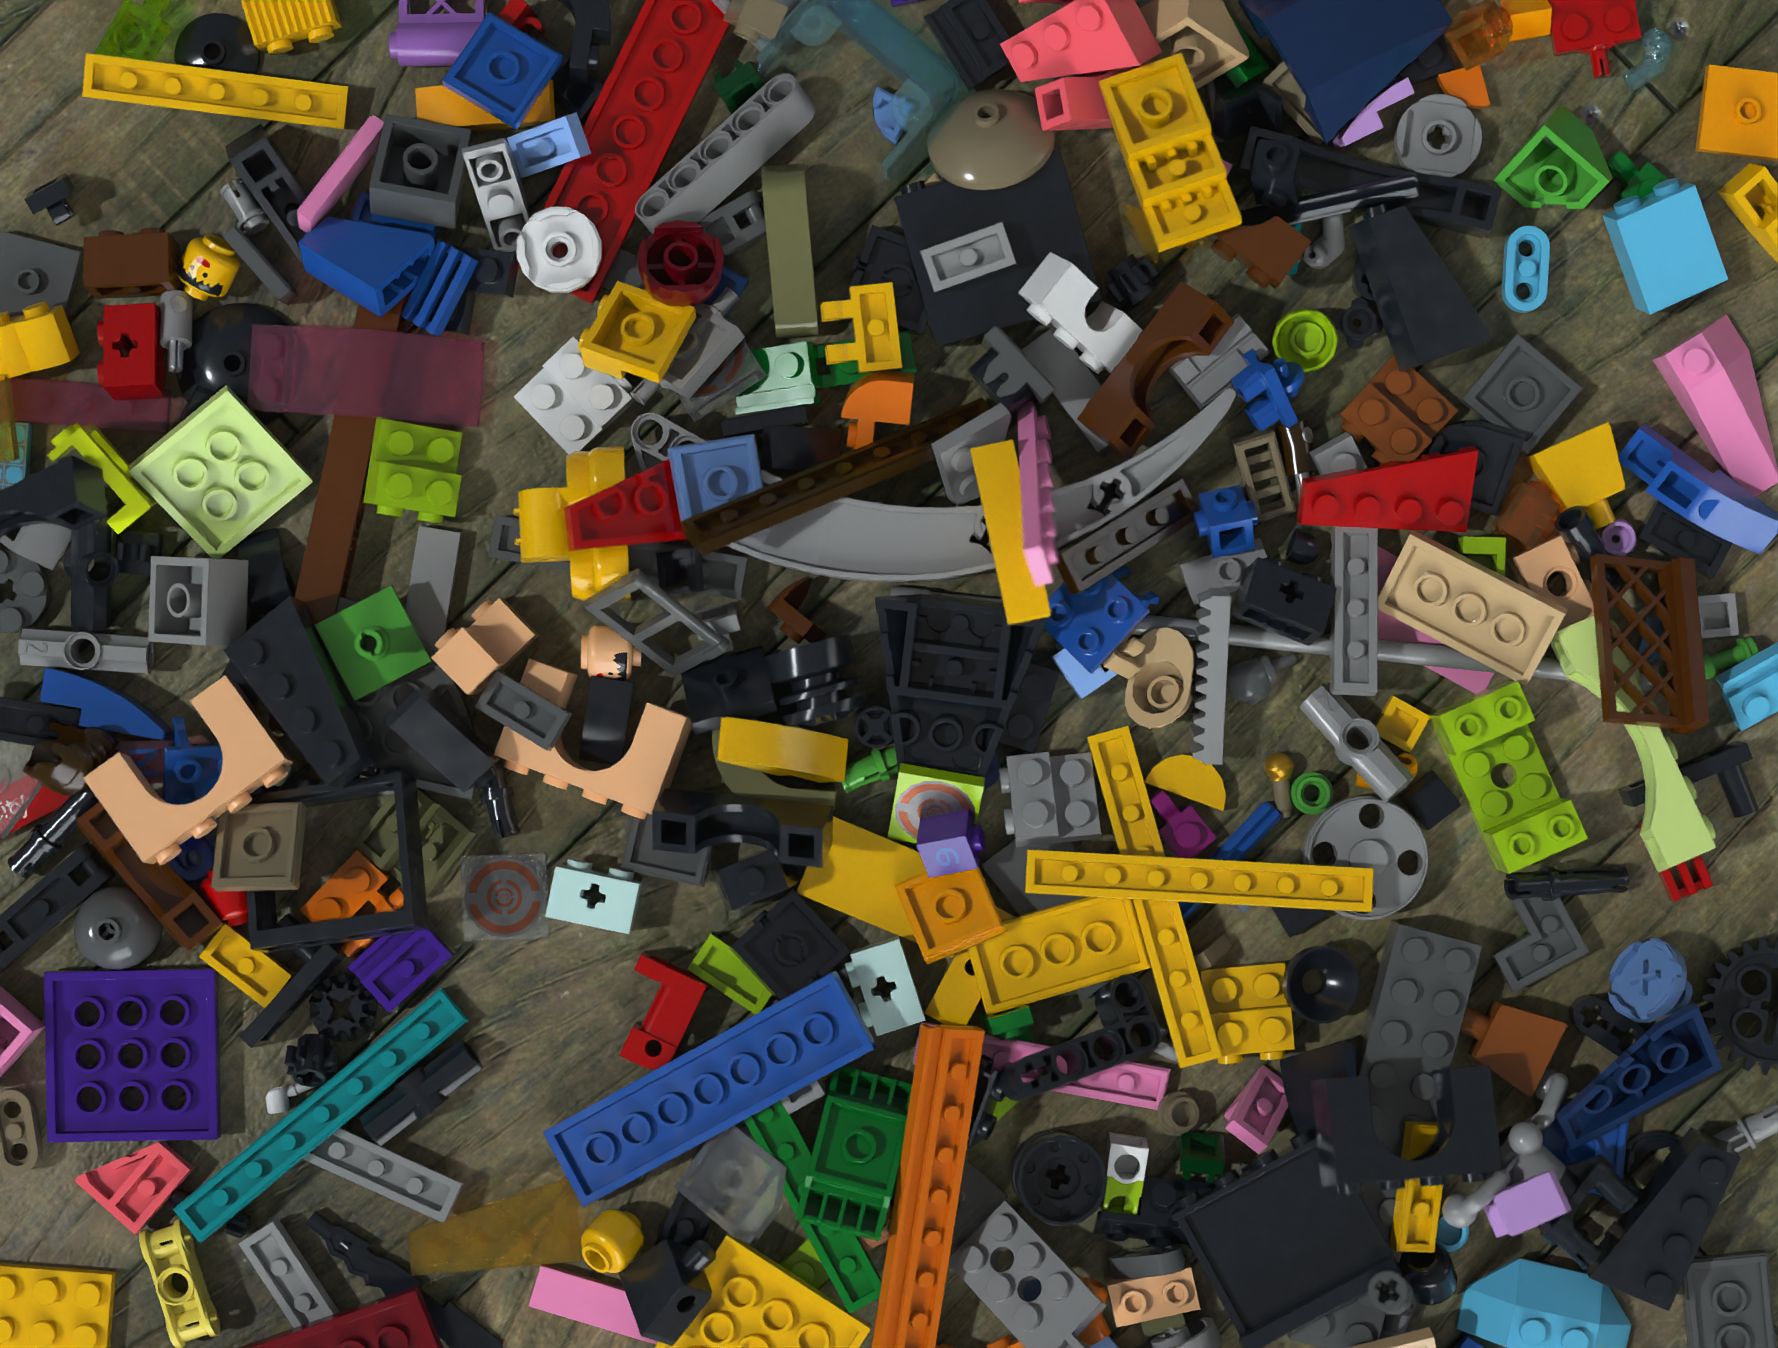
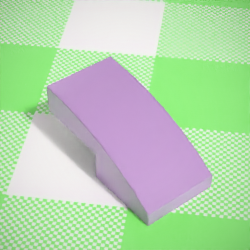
M1408 77L1395 81L1384 90L1382 89L1358 115L1350 119L1338 130L1332 139L1334 147L1346 146L1383 128L1377 111L1415 93Z

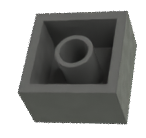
M386 114L369 185L370 213L455 229L468 173L462 148L471 146V130Z

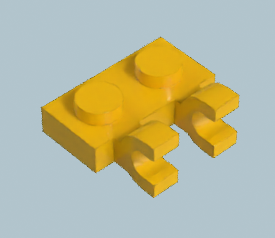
M893 282L849 287L850 300L821 303L822 322L852 318L855 343L827 345L825 347L827 365L857 361L859 374L902 369Z

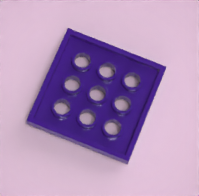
M214 968L57 970L44 972L47 1143L212 1140L221 1137L218 972ZM169 1000H177L184 1006L185 1016L180 1023H172L164 1015V1006ZM85 1001L93 1002L100 1010V1018L95 1025L84 1023L79 1016L80 1006ZM126 1001H135L141 1006L143 1015L139 1023L130 1024L123 1019L121 1009ZM127 1043H134L142 1049L143 1061L139 1066H130L124 1061L122 1051ZM169 1043H179L185 1049L186 1058L182 1065L175 1066L166 1060L164 1052ZM85 1044L96 1046L101 1053V1060L96 1067H88L80 1059V1051ZM170 1085H178L185 1090L187 1100L182 1108H174L166 1101L165 1093ZM127 1086H136L142 1090L144 1103L140 1108L133 1109L125 1104L123 1092ZM85 1087H94L100 1092L102 1102L98 1109H88L83 1105L81 1092Z

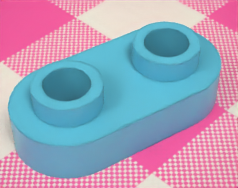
M1523 226L1516 229L1508 236L1504 245L1502 298L1511 310L1519 313H1527L1538 308L1546 299L1548 291L1550 242L1547 235L1535 226ZM1521 242H1527L1531 245L1532 253L1529 257L1520 254L1518 247ZM1519 284L1526 285L1529 288L1530 294L1527 299H1521L1517 296L1516 288Z

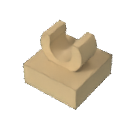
M1135 628L1102 663L1105 668L1128 680L1141 669L1134 656L1139 655L1145 648L1144 642L1134 636L1128 641V638L1136 631Z

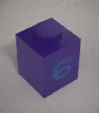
M969 809L921 818L916 846L928 876L931 878L978 869L980 850H985L986 841L982 826L980 824L975 825Z

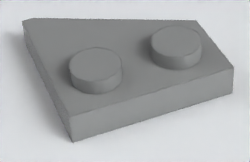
M1001 403L931 444L947 497L955 507H961L980 496L970 448L1005 441L1011 414Z

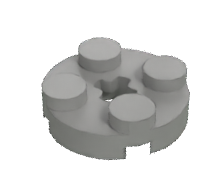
M1428 95L1412 104L1400 117L1394 133L1395 151L1399 157L1401 167L1406 171L1453 178L1461 175L1477 158L1481 148L1482 130L1477 117L1474 118L1472 112L1466 108L1467 105L1462 100L1451 95ZM1435 127L1442 128V135L1449 137V143L1442 144L1440 149L1433 148L1432 142L1427 141V134H1432Z

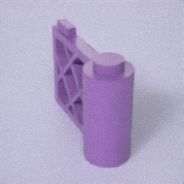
M399 0V24L397 25V31L390 32L389 35L391 58H398L400 67L452 66L486 17V0H475V13H456L448 5L452 0H434L436 4L426 14H409L410 0ZM444 9L448 14L438 13Z

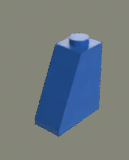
M326 217L298 242L306 272L379 317L385 315L416 286L435 248L433 237L427 233L334 217Z

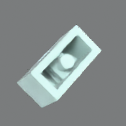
M570 858L567 860V865L559 864L555 866L545 917L630 934L633 931L643 881L633 879L634 872L615 867H609L608 874L592 871L593 863ZM594 884L600 885L599 892L606 894V899H601L594 906L591 904V897L585 895V890H589Z
M900 936L851 951L852 961L845 963L852 987H861L865 1002L859 1003L858 1006L867 1028L873 1026L876 1036L925 1021L923 1007ZM884 976L887 982H895L896 985L891 987L890 996L883 997L881 991H873L872 988L877 986L878 977Z

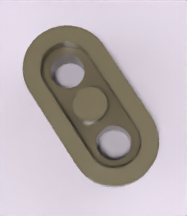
M14 1087L0 1092V1167L11 1174H22L31 1170L39 1163L43 1148L34 1099L24 1089ZM11 1101L17 1102L20 1105L21 1112L19 1116L10 1113L9 1104ZM18 1143L24 1144L28 1150L27 1156L24 1158L16 1153L15 1148Z

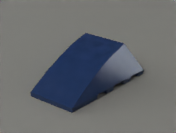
M1440 0L1238 1L1258 36L1261 38L1268 35L1306 97L1304 110L1325 144L1350 119L1358 115L1382 89L1384 90L1396 78L1399 72L1419 57L1453 24V20Z

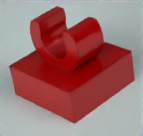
M510 0L497 16L524 33L529 29H535L541 35H544L546 32L544 26L536 19L537 15L523 0Z

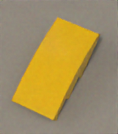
M1182 53L1100 80L1099 86L1113 129L1158 252L1240 225L1242 217L1226 180V169L1211 135V124Z

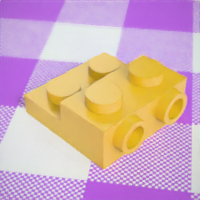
M617 281L610 295H604L597 310V317L591 328H585L581 334L578 350L581 352L584 366L622 380L626 372L660 384L696 319L695 307L690 305L685 307L668 306L653 299L646 290Z
M1284 961L1213 967L1199 972L1201 985L1222 1057L1217 1058L1218 1064L1243 1062V1054L1260 1053V1060H1278L1286 1058L1285 1050H1295L1291 1007L1286 1002L1283 993V976L1286 969Z

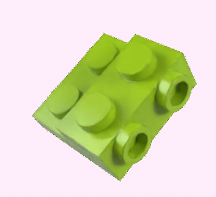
M376 418L363 503L377 505L376 513L388 516L402 517L403 510L418 512L417 520L442 524L444 516L455 517L462 476L456 474L462 433Z

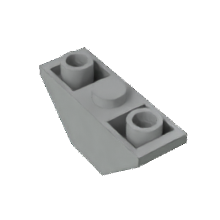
M504 138L462 148V154L494 250L503 252L516 251L517 238L524 225L531 218L512 148Z

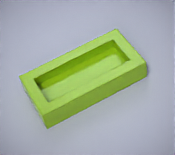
M711 932L687 969L753 1014H758L772 994L729 949L731 945Z

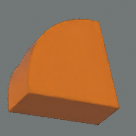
M1480 64L1438 74L1436 77L1440 88L1446 95L1462 100L1467 107L1481 109L1491 105Z

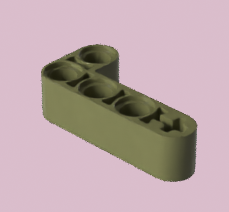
M805 163L762 167L761 178L776 338L819 335Z

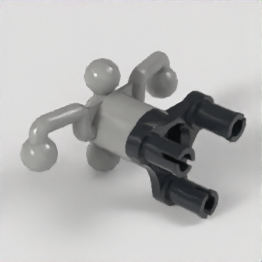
M1546 1069L1534 1092L1535 1096L1543 1101L1539 1111L1528 1117L1524 1122L1509 1126L1498 1134L1502 1171L1486 1172L1487 1181L1470 1196L1461 1193L1449 1196L1442 1207L1443 1217L1448 1224L1454 1227H1468L1475 1220L1477 1212L1482 1210L1493 1200V1196L1501 1192L1507 1185L1553 1169L1572 1210L1536 1227L1540 1229V1235L1551 1245H1559L1582 1269H1586L1589 1264L1592 1265L1598 1259L1602 1249L1587 1237L1588 1232L1582 1229L1573 1218L1583 1199L1590 1190L1595 1189L1620 1214H1623L1636 1203L1640 1195L1612 1170L1613 1164L1603 1155L1599 1154L1564 1164L1542 1144L1543 1135L1541 1130L1547 1128L1555 1119V1115L1569 1087V1080L1566 1075L1554 1069Z

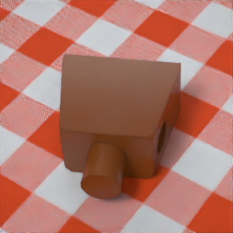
M1494 1000L1486 1015L1466 1006L1460 1031L1474 1038L1468 1051L1469 1055L1484 1066L1490 1065L1491 1071L1523 1094L1532 1098L1567 1024L1544 1014Z

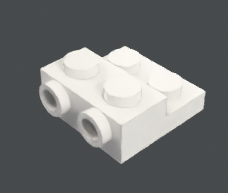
M574 337L542 365L544 368L514 396L568 454L574 451H583L635 401L628 394L633 386L625 378L622 380L584 366L581 352L578 350L579 342Z

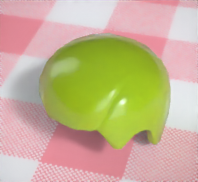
M1304 307L1289 311L1277 322L1272 337V344L1277 359L1283 358L1286 362H1296L1301 365L1304 373L1323 368L1335 356L1339 337L1334 322L1326 314L1314 308Z

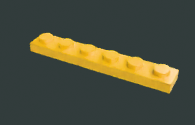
M86 53L82 97L344 129L348 86Z

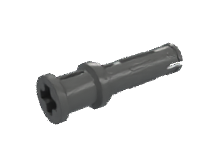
M1383 1271L1376 1274L1370 1280L1368 1296L1376 1308L1390 1315L1400 1314L1402 1316H1409L1417 1311L1419 1298L1413 1292L1410 1283L1399 1274L1392 1271Z

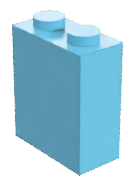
M1678 178L1668 179L1656 184L1653 187L1654 192L1642 198L1638 196L1624 198L1613 205L1615 210L1602 215L1636 309L1649 315L1728 280L1696 185L1681 180L1678 181Z

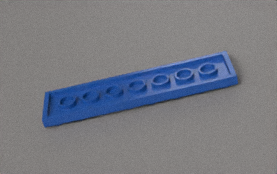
M835 970L547 1129L543 1134L579 1201L585 1207L875 1049L877 1045Z

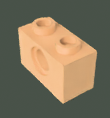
M1556 536L1507 559L1518 584L1568 609L1558 630L1594 615L1592 584L1588 579L1582 580L1576 567L1580 563V559L1572 543L1564 542L1561 536ZM1553 572L1561 574L1565 580V589L1559 596L1553 595L1547 588V579Z
M1185 1258L1186 1268L1184 1270L1169 1275L1129 1279H1112L1111 1274L1105 1275L1104 1278L1116 1327L1200 1310L1192 1268L1188 1259Z

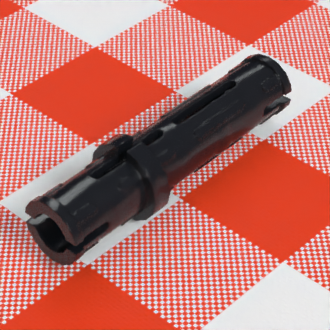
M89 786L77 794L71 795L43 825L38 824L30 831L31 837L7 861L10 868L16 874H19L24 869L21 877L29 878L33 871L50 854L55 855L62 848L63 840L77 827L76 820L99 802Z
M1621 865L1570 870H1555L1554 867H1542L1538 871L1507 873L1506 878L1514 880H1504V890L1510 900L1537 897L1543 901H1554L1559 896L1624 893L1628 888L1619 885H1629L1630 877L1627 869Z

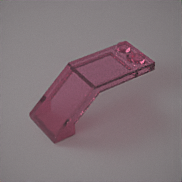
M252 324L247 407L253 412L371 417L431 423L440 426L479 427L485 343L374 329Z

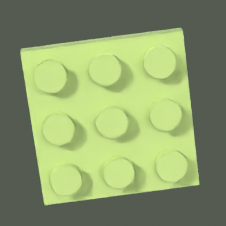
M227 385L127 466L129 474L211 558L220 559L313 483L311 474Z

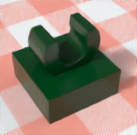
M736 60L733 62L736 68L734 72L725 78L720 73L715 75L716 84H714V87L731 115L764 86L750 62L743 64L741 61Z
M1189 1131L1181 1134L1179 1158L1180 1171L1183 1172L1184 1180L1190 1181L1191 1172L1206 1174V1183H1212L1215 1175H1223L1225 1165L1224 1135Z

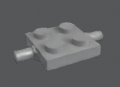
M725 287L724 291L711 305L698 304L694 306L696 319L660 384L644 378L630 392L631 396L638 403L645 405L659 387L672 389L688 400L744 338L740 329L723 317L739 301L737 294L728 287Z

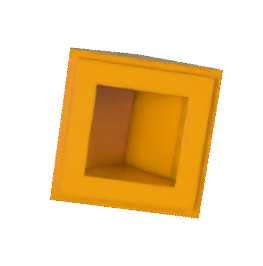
M1548 0L1500 1L1507 43L1550 35L1552 7Z

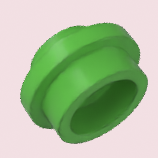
M1306 772L1299 775L1292 783L1290 789L1292 803L1299 811L1313 815L1323 812L1330 806L1333 799L1332 784L1324 775L1317 772ZM1309 785H1315L1319 791L1318 797L1313 801H1308L1304 797V790Z

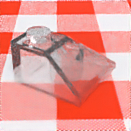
M734 1125L707 1140L674 1188L731 1236L755 1245L780 1210L787 1167Z

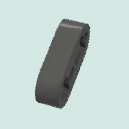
M1181 1245L1126 1249L1107 1256L1112 1279L1163 1276L1180 1272L1186 1268Z

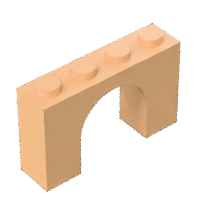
M529 658L520 683L566 709L578 675ZM647 703L631 747L626 755L615 765L599 771L586 769L576 763L567 753L561 735L552 750L547 751L505 725L494 755L506 759L504 767L524 775H528L530 769L545 774L543 782L567 790L568 784H572L584 789L582 797L606 805L609 798L623 804L622 812L645 820L647 813L652 815V811L664 789L670 788L692 725L690 717L657 704Z
M226 675L190 700L217 738L223 756L220 777L213 789L204 797L184 805H173L166 802L154 791L131 757L119 752L83 778L144 863L155 864L158 862L160 865H163L175 858L182 851L179 845L192 836L195 839H199L208 834L217 826L216 818L227 810L232 814L245 807L253 799L250 795L263 784L266 788H269L278 783L288 774L285 768L294 762L237 682Z

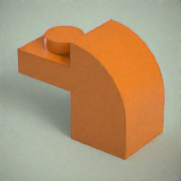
M878 371L863 376L853 384L845 397L841 418L858 419V422H849L847 447L858 449L874 442L876 422L909 425L915 374Z

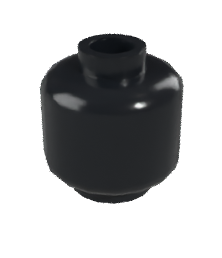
M1436 1243L1434 1253L1403 1252L1399 1261L1401 1267L1400 1276L1410 1283L1413 1292L1419 1298L1420 1305H1436L1451 1297L1456 1289L1458 1278L1451 1255L1442 1245Z

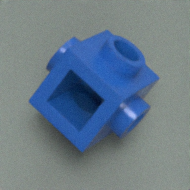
M1241 485L1199 493L1200 511L1194 512L1195 526L1198 537L1206 536L1213 558L1255 550L1253 526L1258 525L1257 511L1253 500L1246 501Z

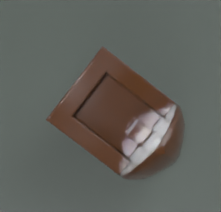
M810 576L801 578L788 585L777 594L767 607L784 621L779 629L797 644H800L803 639L810 643L822 641L827 635L797 610L809 591L812 582Z

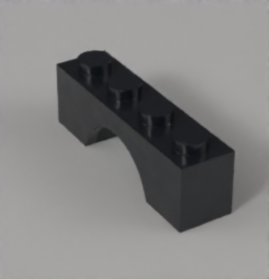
M665 788L652 811L653 850L696 854L700 850L716 844L732 842L749 843L770 850L777 856L779 863L822 868L833 844V806Z

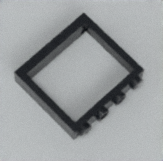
M378 768L375 770V776L360 778L359 774L343 788L328 786L326 783L320 784L319 780L310 779L294 782V788L280 790L279 786H271L269 788L262 786V789L255 790V794L251 795L253 799L249 804L302 802L307 807L394 794L404 909L278 928L275 890L246 891L251 950L274 953L429 930L415 777L401 772L400 768L388 770Z

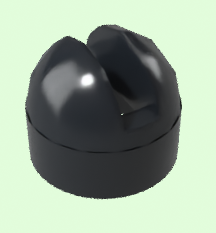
M1296 528L1288 543L1285 560L1300 565L1313 562L1319 555L1320 546L1317 539L1310 532Z

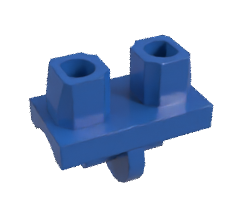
M1252 348L1242 355L1247 367L1231 378V383L1235 391L1246 403L1260 394L1261 398L1244 409L1249 421L1259 431L1262 432L1278 420L1289 429L1298 422V419L1288 397H1294L1299 393L1298 388L1305 380L1303 368L1300 364L1286 362L1283 358L1275 360L1273 366L1262 363L1257 352Z

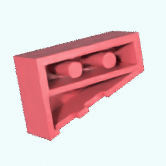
M1075 0L1000 44L1020 82L1139 66L1162 53L1135 0Z

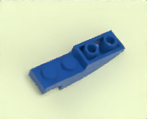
M1645 423L1642 424L1618 455L1619 462L1649 484L1645 490L1647 493L1689 521L1731 543L1761 554L1778 533V513L1719 469L1714 474Z

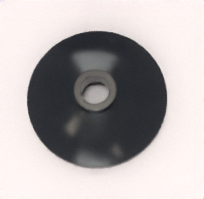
M210 13L194 19L182 30L175 45L174 59L176 65L256 75L260 62V51L254 45L250 29L242 21L228 14ZM212 46H219L221 50L220 56L215 60H209L207 58L208 49Z

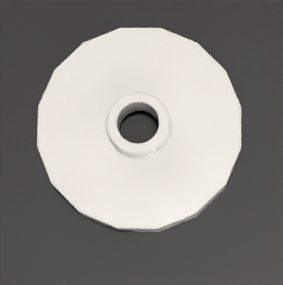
M549 207L536 212L524 225L522 231H520L517 238V259L522 272L535 286L551 293H570L584 287L596 275L602 261V241L596 226L584 214L569 207ZM557 244L567 245L568 252L565 257L556 258L553 256V248Z

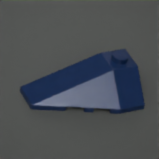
M1694 1002L1655 1023L1555 1115L1571 1150L1723 1069L1699 1007Z

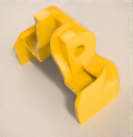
M624 446L596 447L591 451H574L566 456L567 487L533 488L518 492L519 508L513 510V515L519 516L520 538L514 540V545L520 546L521 563L570 561L572 597L585 601L587 598L621 580L622 576L629 573L628 545L569 551L564 507L625 479ZM631 593L616 602H631Z

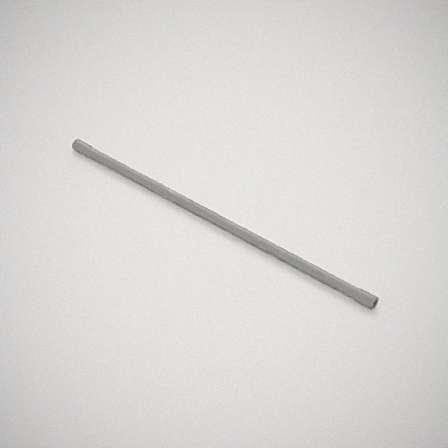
M891 586L890 596L925 594L1003 604L1002 599L937 593L928 589ZM1146 615L1135 627L1136 631L1132 635L1143 636L1153 629L1168 627L1180 631L1189 641L1202 642L1198 640L1195 629L1203 624H1200L1198 620ZM1229 625V645L1330 655V634L1323 633L1311 645L1307 646L1258 626ZM1377 639L1378 661L1499 673L1451 647ZM1543 657L1532 676L1572 681L1565 676L1558 659ZM1640 672L1641 681L1638 683L1641 690L1650 691L1653 686L1652 683Z

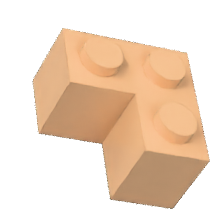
M490 598L487 599L471 615L476 621L469 628L462 627L456 630L451 628L434 645L438 651L431 658L467 695L480 694L486 688L496 670L503 671L539 636L505 599L498 598L495 602Z

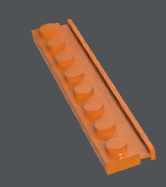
M921 1024L872 1348H935L985 1034V1031L978 1026H930L928 1024Z

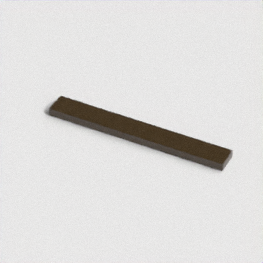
M979 398L681 521L682 534L703 556L936 459L932 443L993 407L983 398Z

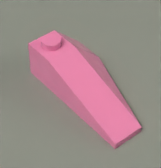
M1726 314L1658 356L1653 362L1722 472L1756 497L1778 483V467L1749 349Z

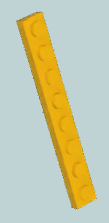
M1129 726L1087 737L1119 855L1165 857ZM1132 899L1179 1068L1222 1057L1179 903L1175 901Z
M1027 850L1025 893L1372 912L1374 869Z

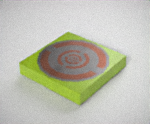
M900 763L887 839L916 843L921 818L969 809L973 821L977 825L985 778Z

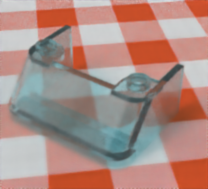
M807 0L795 10L779 29L775 39H771L755 58L757 70L765 77L796 39L808 46H819L826 43L839 29L899 79L903 85L892 98L891 114L895 122L907 131V134L880 164L881 176L888 181L930 131L934 121L958 97L961 87L959 73L951 64L875 0Z

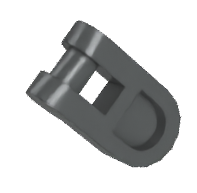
M756 189L749 191L701 220L699 225L703 226V232L709 234L713 239L714 235L721 243L724 256L766 235L765 213L760 206L762 199ZM745 213L751 225L740 230L734 217Z

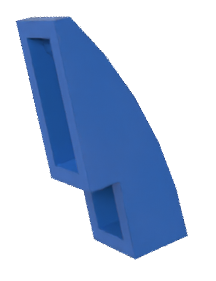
M45 668L40 701L81 708L79 726L96 727L102 730L159 740L173 739L172 728L155 712L129 694L85 674L61 668Z

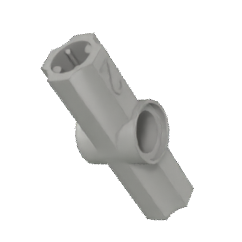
M23 628L19 638L18 655L20 665L151 674L155 661L154 642H148V637ZM87 639L95 646V655L88 663L84 662L79 655V647Z
M1327 682L1315 690L1300 705V709L1335 747V754L1338 759L1344 764L1352 766L1386 803L1400 793L1414 779V776L1382 742L1375 725L1369 720L1361 718L1341 695H1332L1329 691L1330 683ZM1347 736H1360L1366 742L1367 748L1363 750L1352 748L1347 742Z

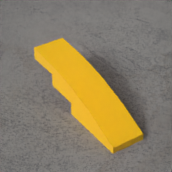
M1013 439L970 448L1008 625L1051 616L1045 584L1035 586L1024 553L1020 469Z

